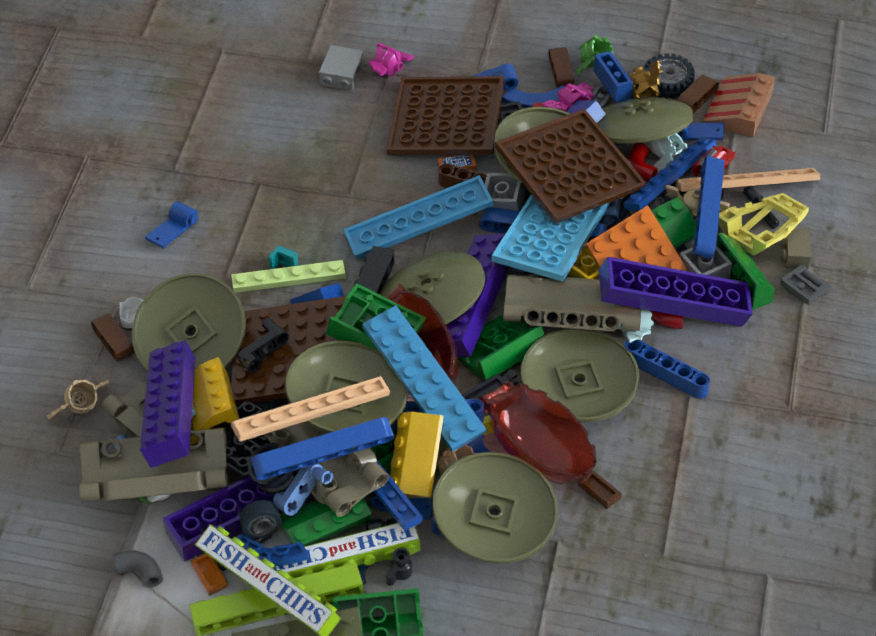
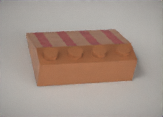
M761 73L723 77L702 123H724V130L753 138L773 94L775 77Z

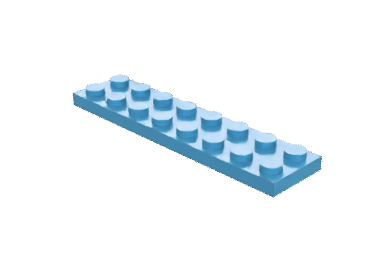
M479 175L343 230L356 260L365 257L368 252L370 253L372 246L388 248L491 207L494 204Z
M396 305L362 324L363 330L422 412L443 416L440 437L451 452L456 451L486 433L487 429Z

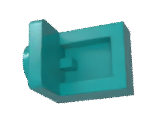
M279 245L268 256L270 269H275L278 264L285 267L299 266L298 254Z

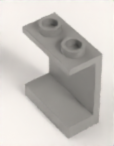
M330 45L319 71L320 85L353 91V78L356 70L364 65V51Z

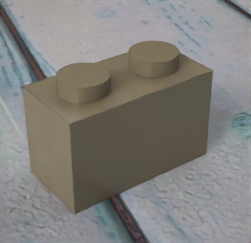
M793 229L786 238L782 239V247H785L782 253V261H786V268L796 269L802 264L809 269L811 258L810 230Z

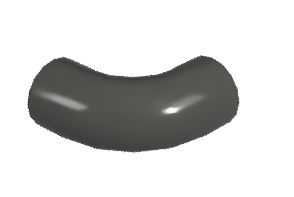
M132 550L112 554L117 574L129 571L137 572L141 577L143 586L149 588L162 583L161 569L156 560L147 553Z

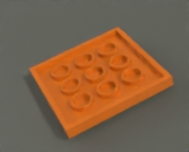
M648 205L585 244L599 268L607 257H613L682 271L688 270Z

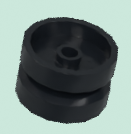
M267 443L256 449L250 459L258 454L284 446L279 443ZM250 459L248 463L249 475L262 491L270 496L285 492L300 470H294L264 480H257Z

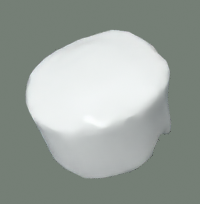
M130 297L125 302L119 303L122 327H133L136 312L143 301L141 298Z

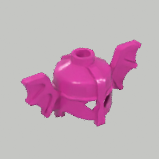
M377 43L375 59L372 58L368 63L373 72H377L380 76L387 75L392 77L402 70L403 62L401 60L410 61L414 55L406 54L404 51L399 53L394 48Z
M583 82L578 86L567 84L559 90L558 102L548 100L543 103L542 107L566 112L577 101L594 98V93L591 92L593 87H590L587 82Z

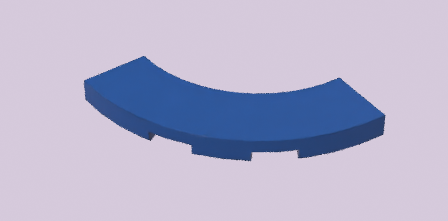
M561 85L557 89L545 93H527L512 88L502 96V101L505 103L519 101L522 107L529 108L536 102L542 104L548 100L558 102V92L564 86Z
M245 534L236 537L244 543L243 548L246 550L249 547L259 554L257 558L261 561L266 558L275 566L295 564L310 559L309 553L301 541L289 545L266 548Z

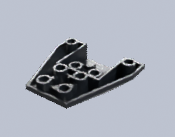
M246 400L237 408L239 419L262 413L263 409ZM228 423L225 428L226 466L243 478L250 476L248 463L251 455L260 446L270 442L264 435L239 442L231 427V423Z

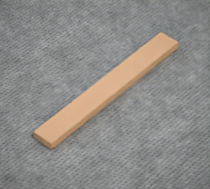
M814 168L723 175L722 188L820 180V173ZM701 177L677 179L676 187L681 192L699 189Z
M380 376L232 421L231 427L239 442L389 396L390 390Z

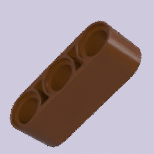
M567 48L549 49V62L556 87L574 84V74Z
M703 74L679 96L677 101L687 104L694 114L716 93L719 82Z
M446 163L438 168V183L444 188H449L480 175L485 184L487 175Z
M109 313L91 321L95 334L115 361L135 353L131 341Z

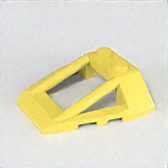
M781 193L763 198L762 202L752 204V202L745 203V207L738 209L736 206L730 207L726 211L719 213L718 224L725 235L736 239L746 252L754 256L786 238L805 218L809 207ZM762 209L742 227V215ZM772 209L790 218L774 233L765 230L758 235H754L749 232Z

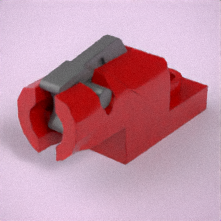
M722 145L719 147L712 146L693 165V174L697 178L702 173V166L706 155L725 160V168L735 158L736 152Z

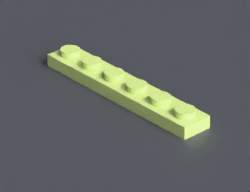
M343 260L231 274L233 291L240 293L346 279Z

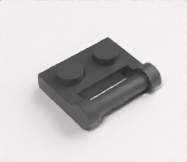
M803 264L783 277L780 282L783 287L807 305H810L823 294L829 293L832 288L829 283H824L809 272L808 268Z

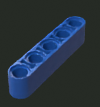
M626 340L625 348L632 353L639 369L695 398L702 399L708 395L710 378L707 374L640 340H634L631 343Z

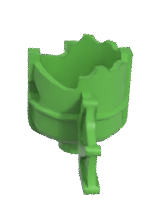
M594 35L580 46V59L583 64L576 70L575 73L577 75L582 70L587 69V66L594 67L595 55L609 51L613 54L612 43L608 42L609 39L607 37L600 39L597 35Z

